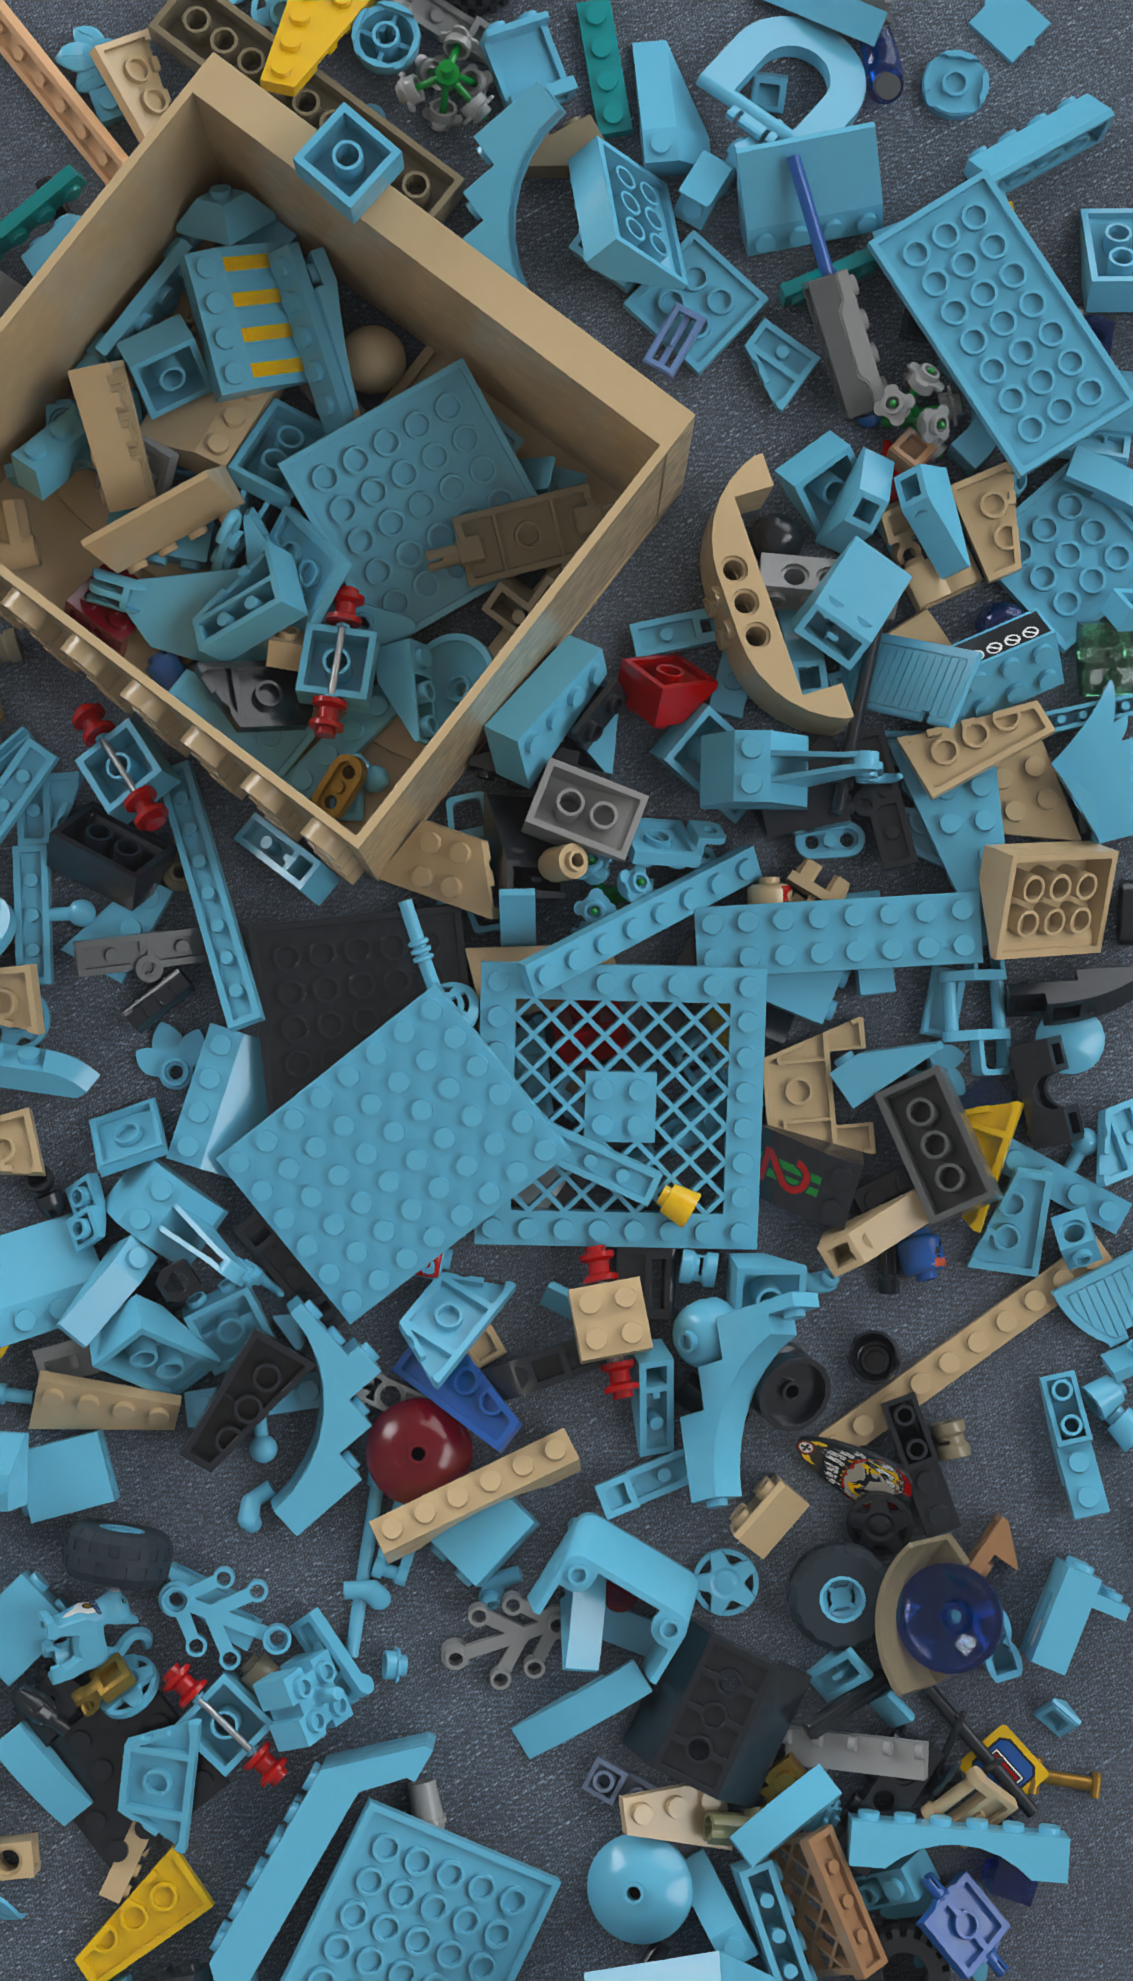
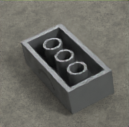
M936 1065L874 1094L931 1225L941 1226L1004 1198L946 1068Z

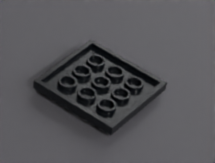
M150 1683L143 1687V1695L147 1691ZM159 1688L153 1700L138 1714L125 1719H113L108 1717L99 1708L93 1715L81 1717L63 1737L59 1735L49 1744L94 1801L76 1816L73 1821L110 1869L114 1862H121L128 1856L129 1847L124 1839L133 1822L118 1811L124 1745L129 1737L175 1725L180 1718ZM123 1703L116 1710L125 1709L129 1706L126 1703ZM200 1752L198 1753L192 1813L230 1782ZM139 1822L135 1824L136 1835L141 1839H149L142 1854L164 1837L159 1833L155 1837L146 1831Z

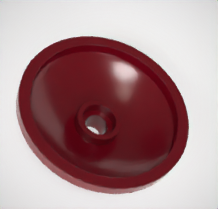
M412 1398L392 1405L378 1417L368 1435L366 1462L369 1473L375 1484L384 1494L402 1504H407L467 1475L471 1467L473 1448L467 1427L427 1398ZM415 1447H422L425 1450V1457L422 1460H415L412 1457V1450Z

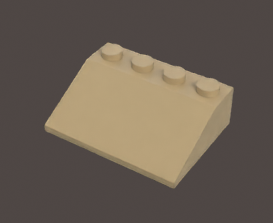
M197 334L194 339L205 363L199 336ZM286 388L216 403L212 391L153 420L147 413L140 425L141 433L143 436L155 440L178 453L177 465L198 475L205 470L223 465L227 469L274 397L280 399Z
M225 465L199 473L83 538L80 542L85 549L116 573L127 569L131 575L148 566L146 558L158 553L160 558L179 548L176 543L178 540L188 535L192 541L209 532L207 524L216 519H219L222 524L227 513L231 509H237L245 504V501Z
M1090 840L984 845L979 884L991 958L994 960L1101 953L1119 851Z

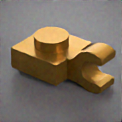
M117 1652L100 1667L91 1671L89 1676L92 1681L75 1690L71 1697L77 1707L80 1706L84 1715L88 1717L99 1709L102 1698L107 1704L134 1685L137 1680L126 1660Z

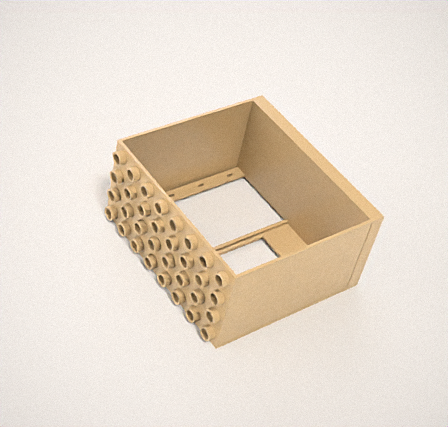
M212 52L0 318V502L11 498L25 499L32 534L37 539L42 560L40 566L10 571L3 566L0 556V616L21 632L24 628L29 630V634L40 642L48 653L77 674L79 670L87 675L86 678L96 685L104 696L132 716L136 712L140 715L143 721L154 730L153 733L182 756L187 758L191 754L200 761V765L209 772V776L234 796L243 800L248 794V798L257 805L256 808L265 815L264 818L293 841L298 843L302 837L308 840L307 844L321 858L320 861L345 881L354 885L365 872L379 883L382 870L420 822L427 821L468 768L469 758L478 755L488 742L484 725L541 665L552 649L573 633L681 494L696 415L393 186L389 185L361 218L353 224L296 174L293 157L318 130L215 52ZM218 184H228L233 189L248 192L275 212L276 219L297 234L301 251L308 256L310 251L324 247L335 277L426 345L402 376L400 382L390 391L383 402L456 360L463 358L493 414L525 440L515 453L518 460L549 456L556 457L554 466L587 474L585 482L589 484L594 504L598 503L601 506L616 502L574 557L568 561L567 566L514 634L503 627L489 645L488 649L494 657L493 661L427 746L415 742L400 717L397 716L361 752L371 765L384 767L390 777L389 785L382 792L372 793L365 789L364 821L335 820L153 681L145 669L150 665L148 659L162 650L150 647L138 629L129 637L126 655L122 657L64 612L66 600L91 576L93 567L99 568L103 564L101 560L85 549L80 542L83 538L105 527L107 523L108 506L103 505L99 490L94 487L97 473L92 472L89 468L73 472V476L64 485L42 501L26 489H20L19 486L13 487L7 479L4 469L5 464L13 463L11 454L46 427L45 405L55 404V401L60 399L75 400L67 371L73 370L87 353L86 349L100 332L104 334L108 332L164 261L163 252L176 236L179 237L181 235L177 233L176 225L196 198L206 194L212 186ZM204 240L196 252L220 247L221 244ZM187 291L180 297V304L175 313L170 317L165 316L162 321L179 313L183 320L190 318L191 306ZM127 371L130 387L134 389V385ZM300 506L298 508V511L301 514H304V511ZM167 562L166 567L149 564L133 573V575L143 579L192 572L180 569L179 564ZM562 563L544 568L547 570V572L535 586L533 591L536 592V590L541 585L547 574L560 568ZM201 569L200 572H207V571H210V570ZM177 655L183 665L193 661V659ZM313 707L311 718L317 717L318 709L316 707ZM346 711L339 712L338 721L347 714ZM315 736L290 769L322 738ZM354 767L348 771L349 779H352L355 775Z

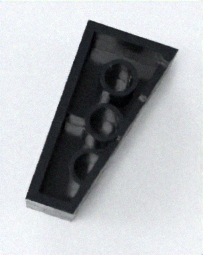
M254 1325L181 1447L180 1455L211 1473L245 1439L255 1426L289 1394L295 1385L317 1365L316 1361Z

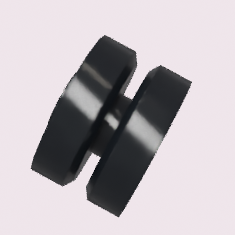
M788 1342L765 1370L749 1406L775 1429L787 1432L801 1430L815 1422L826 1409L831 1393V1381L824 1367L795 1343Z

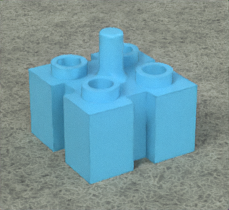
M328 1648L296 1654L280 1666V1671L270 1672L253 1684L262 1711H270L274 1720L268 1726L278 1752L310 1747L327 1734L326 1729L335 1728L354 1715L344 1689L334 1684L333 1680L338 1673Z

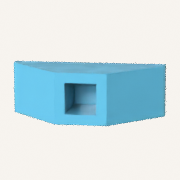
M863 446L815 542L842 554L855 535L864 541L873 534L890 500L895 464L893 460Z

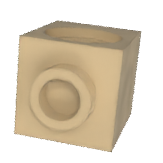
M38 1832L0 1836V1881L34 1878L41 1869ZM5 1850L14 1851L19 1857V1864L12 1865L6 1862L3 1852Z

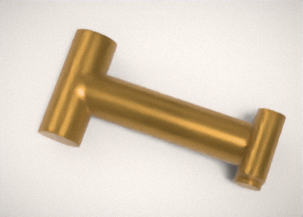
M1034 1755L1037 1758V1760L1043 1765L1044 1758L1041 1756ZM1046 1769L1048 1777L1041 1782L1042 1784L1089 1791L1091 1798H1100L1101 1772L1092 1771L1090 1777ZM1033 1777L1028 1793L1037 1795L1039 1794L1040 1784L1036 1787L1035 1777Z

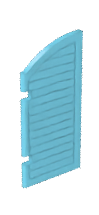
M882 633L868 697L867 710L919 722L923 720L925 713H929L927 718L928 724L952 729L983 654L979 651ZM863 655L850 671L840 664V671L842 672L840 680L843 683L851 707Z
M1133 1250L1050 1291L1063 1313L1076 1326L1095 1339L1107 1343L1109 1348L1128 1340L1129 1337L1125 1329L1133 1326Z

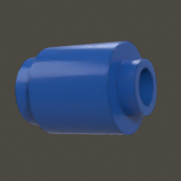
M162 650L148 659L150 665L145 671L153 681L166 691H169L186 668L176 654L167 653Z

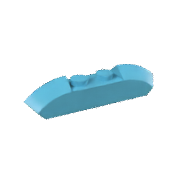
M0 1042L1 1088L79 1098L91 1088L100 1076L89 1065L69 1054L33 1046H20Z

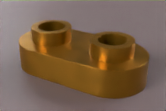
M342 754L335 758L314 791L311 802L335 820L343 817L367 779L368 770L365 762L351 754ZM354 767L355 775L352 779H349L348 771ZM335 797L337 804L331 809L330 800Z

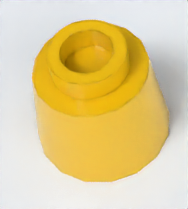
M674 1184L672 1188L665 1185L656 1204L661 1206L659 1212L683 1229L696 1207L701 1193L678 1184Z

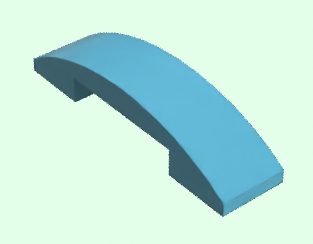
M684 1447L649 1460L595 1485L594 1488L606 1519L610 1520L641 1507L640 1505L689 1485Z

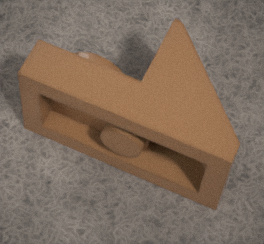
M996 1513L967 1556L971 1563L964 1569L961 1575L973 1584L976 1583L978 1578L983 1580L989 1574L994 1564L991 1561L994 1555L1018 1571L1009 1521L999 1513Z

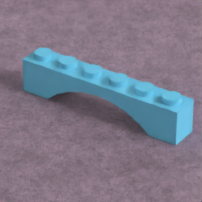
M861 1808L858 1809V1813H848L845 1858L849 1866L886 1869L900 1858L921 1849L939 1845H963L980 1848L1002 1857L1021 1870L1031 1881L1068 1884L1071 1839L1064 1830H1061L1060 1826L1049 1823H1040L1038 1828L1024 1827V1823L1013 1820H1004L1002 1825L988 1824V1820L977 1817L966 1818V1822L952 1821L950 1816L933 1814L930 1815L929 1820L916 1818V1814L897 1811L894 1812V1816H882L878 1810Z

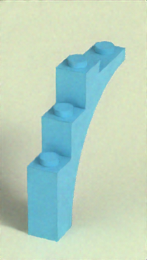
M536 81L473 136L480 145L476 148L478 154L488 165L492 163L494 165L463 192L469 200L466 203L467 209L478 221L481 218L483 221L462 239L527 288L528 285L520 266L516 243V209L521 184L532 156L547 133L566 114V111L549 88L539 81Z
M297 1295L286 1305L290 1314L306 1334L313 1349L319 1374L320 1405L315 1432L305 1457L291 1479L270 1500L273 1511L296 1536L301 1534L362 1480L357 1469L361 1464L346 1448L372 1425L367 1416L370 1409L357 1395L353 1399L352 1397L382 1372L376 1362L380 1356L367 1341L361 1345L353 1337L343 1346L346 1342L345 1338L333 1325L328 1329L319 1320L323 1314L310 1299L304 1303Z

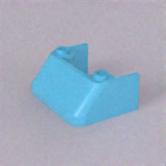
M582 1513L573 1521L527 1596L533 1612L540 1616L558 1585L572 1592H582L587 1590L593 1584L598 1574L657 1608L658 1610L650 1624V1631L655 1643L641 1664L649 1681L656 1685L686 1636L698 1593L697 1578L687 1567L597 1513Z

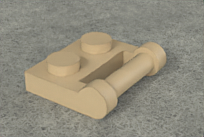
M973 1766L966 1772V1777L934 1802L928 1801L921 1806L920 1810L923 1817L929 1820L930 1815L933 1814L945 1815L944 1812L976 1789L978 1790L977 1793L947 1816L952 1817V1821L966 1822V1818L977 1817L988 1820V1824L997 1825L1018 1809V1805L1012 1795L990 1780L978 1766ZM960 1845V1846H961L962 1848H964V1849H966L967 1847H969V1846Z

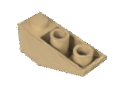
M913 1189L846 1221L844 1230L833 1227L824 1231L817 1249L835 1278L869 1262L930 1221L916 1189Z

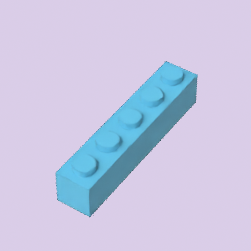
M1133 693L1115 697L1114 722L1125 715L1128 716V719L1133 718ZM1099 700L1046 711L1047 717L1055 728V732L1052 735L1081 729Z

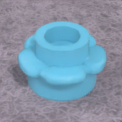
M398 1647L394 1648V1650H385L382 1657V1678L393 1680V1683L396 1684L399 1682V1676H406L408 1668L407 1655L401 1654V1650Z

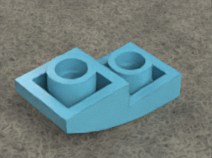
M87 1173L65 1189L74 1214L66 1220V1224L76 1253H82L105 1237L106 1206L98 1173Z

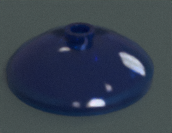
M951 1562L927 1566L909 1579L898 1599L896 1621L900 1638L912 1657L933 1671L945 1674H959L973 1670L985 1663L998 1647L1004 1626L1003 1609L999 1596L991 1583L971 1567ZM954 1609L961 1613V1621L959 1623L955 1622L951 1617Z

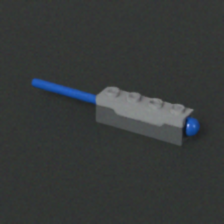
M797 154L788 157L787 162L821 277L801 283L842 418L850 419L862 414V416L856 418L857 422L865 428H872L877 426L882 419V416H877L874 413L873 407L884 396V389L888 384L884 376H879L876 363L880 362L879 353L874 342L869 343L866 329L869 328V320L863 308L859 309L855 295L859 294L858 283L853 274L849 275L848 269L836 271V268L832 265L801 156Z

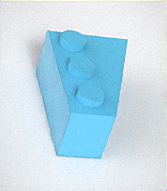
M266 541L259 548L262 553L249 567L243 565L238 570L239 578L227 590L221 588L192 619L199 651L222 662H228L308 615L293 554L269 541Z

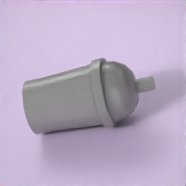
M428 1777L417 1779L415 1783L413 1781L409 1782L407 1785L412 1816L445 1829L447 1818L443 1812L436 1778Z

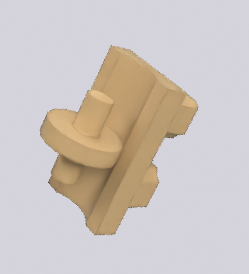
M806 858L796 871L792 870L785 880L786 884L808 896L805 899L795 892L792 896L793 902L845 899L850 883L834 875L826 889L814 883V880L821 871L822 866L809 858Z

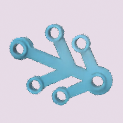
M220 1566L215 1570L214 1575L191 1585L179 1580L165 1584L159 1593V1607L167 1616L177 1618L186 1640V1651L190 1656H202L206 1652L208 1645L206 1637L197 1632L191 1613L205 1618L220 1653L219 1663L226 1670H234L239 1666L241 1653L236 1647L232 1646L224 1626L262 1640L265 1650L271 1654L280 1655L289 1649L292 1636L286 1625L273 1623L267 1626L230 1612L250 1602L258 1603L265 1600L268 1595V1585L264 1580L253 1579L249 1582L247 1588L211 1604L197 1598L216 1588L222 1590L230 1588L234 1583L235 1573L229 1566ZM220 1572H227L230 1574L231 1580L225 1584L220 1583L217 1575ZM261 1585L264 1588V1593L259 1597L252 1595L250 1591L252 1586ZM175 1592L181 1593L184 1600L180 1604H173L170 1600V1595ZM279 1631L284 1635V1639L280 1643H274L270 1639L271 1634ZM194 1639H199L203 1643V1648L199 1651H194L190 1648V1642ZM226 1653H234L237 1656L236 1662L233 1664L226 1663L223 1659Z

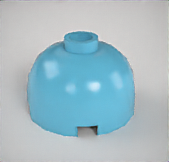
M380 1L377 2L376 6H372L368 10L366 7L360 11L353 22L351 38L354 51L366 69L377 75L392 76L412 66L419 53L421 34L418 23L408 8L397 2Z
M718 1297L699 1299L681 1310L674 1321L672 1337L676 1351L685 1363L698 1368L722 1360L716 1317L735 1311L728 1302Z

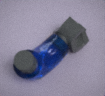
M859 0L888 12L884 25L893 24L888 0ZM883 26L875 47L860 41L868 96L878 104H890L895 102L903 91L904 74L891 27Z

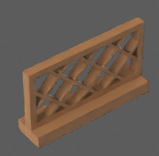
M832 1824L822 1825L815 1831L797 1833L780 1846L779 1849L788 1855L787 1863L780 1858L777 1849L769 1855L772 1860L776 1859L781 1869L783 1880L780 1881L783 1893L788 1894L792 1902L795 1915L791 1917L795 1929L799 1928L803 1935L807 1948L804 1951L817 1977L854 1975L855 1980H865L888 1963ZM796 1863L807 1871L806 1878L794 1869ZM791 1881L802 1889L801 1897L794 1892ZM810 1897L821 1905L820 1912L808 1903ZM805 1915L816 1924L815 1931L808 1926ZM823 1931L835 1940L834 1947L822 1937ZM819 1949L830 1958L829 1965H824L818 1951Z

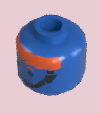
M929 1228L919 1229L897 1244V1253L903 1274L908 1277L916 1276L917 1283L937 1279V1271L942 1270L947 1264L942 1240L938 1234L931 1233Z

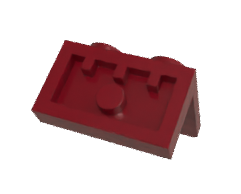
M105 563L99 567L100 569L116 573ZM127 569L117 573L123 576L139 579L133 574L130 575ZM91 575L66 600L64 612L124 657L129 637L138 628L127 613L85 601L87 593L91 592L88 589L89 582L95 579Z

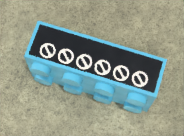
M1038 608L951 645L953 647L979 651L983 654L955 724L965 719L993 714L995 711L1006 709L1065 683L1056 631ZM925 713L924 720L926 721V723L929 713ZM928 724L930 729L939 727L937 725Z

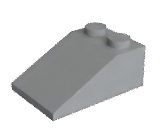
M550 757L521 832L557 846L575 843L580 845L586 853L624 862L649 796Z

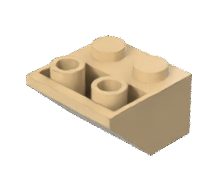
M776 1473L771 1478L765 1475L752 1491L755 1493L754 1498L748 1505L742 1502L729 1517L732 1521L729 1528L733 1536L762 1559L768 1555L810 1506L799 1493Z

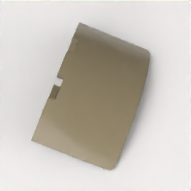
M951 1533L907 1544L892 1561L880 1586L875 1611L876 1644L884 1673L893 1691L899 1697L940 1684L964 1664L954 1646L948 1623L949 1619H945L946 1603L951 1599L955 1583L971 1562Z

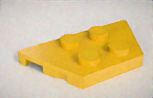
M1018 1101L964 1109L997 1183L1024 1103ZM990 1204L961 1216L973 1231L981 1233Z

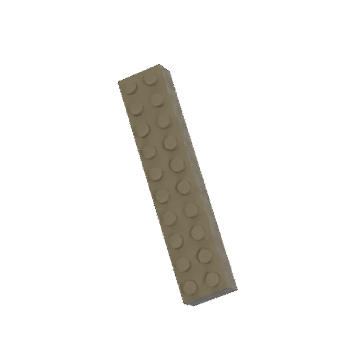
M168 0L148 25L154 43L195 74L211 53L215 52L259 86L260 78L275 35L228 0ZM319 68L295 97L266 91L317 130L345 102L402 151L405 169L390 185L440 223L446 220L464 197L463 192L466 190L464 177Z

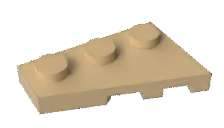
M685 1783L618 1796L622 1830L626 1835L733 1851L732 1846L708 1844L707 1841L703 1840L702 1834L706 1812L708 1810L728 1812L727 1802L717 1800Z

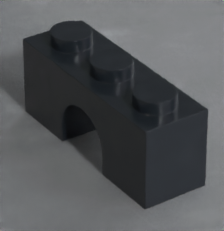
M1061 1035L1008 1047L1010 1052L1009 1066L1016 1076L1018 1085L1017 1099L1018 1102L1024 1103L1023 1109L1027 1122L1025 1132L1028 1140L1032 1142L1033 1150L1072 1143L1083 1139L1085 1132L1078 1103L1066 1106L1059 1105L1051 1099L1047 1089L1048 1081L1054 1073L1069 1069Z

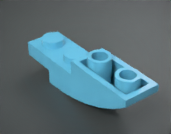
M1071 1370L1040 1377L1039 1383L1050 1439L1062 1487H1065L1073 1521L1109 1513V1505L1091 1443L1093 1437L1075 1371Z

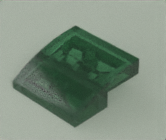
M1109 620L1077 622L1076 669L1079 694L1082 697L1102 696L1110 680L1113 682L1115 695L1133 693V631L1118 632Z

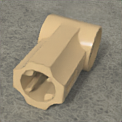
M11 498L2 500L0 502V534L2 539L0 541V556L3 566L10 571L40 566L42 564L41 553L37 539L32 534L25 499Z

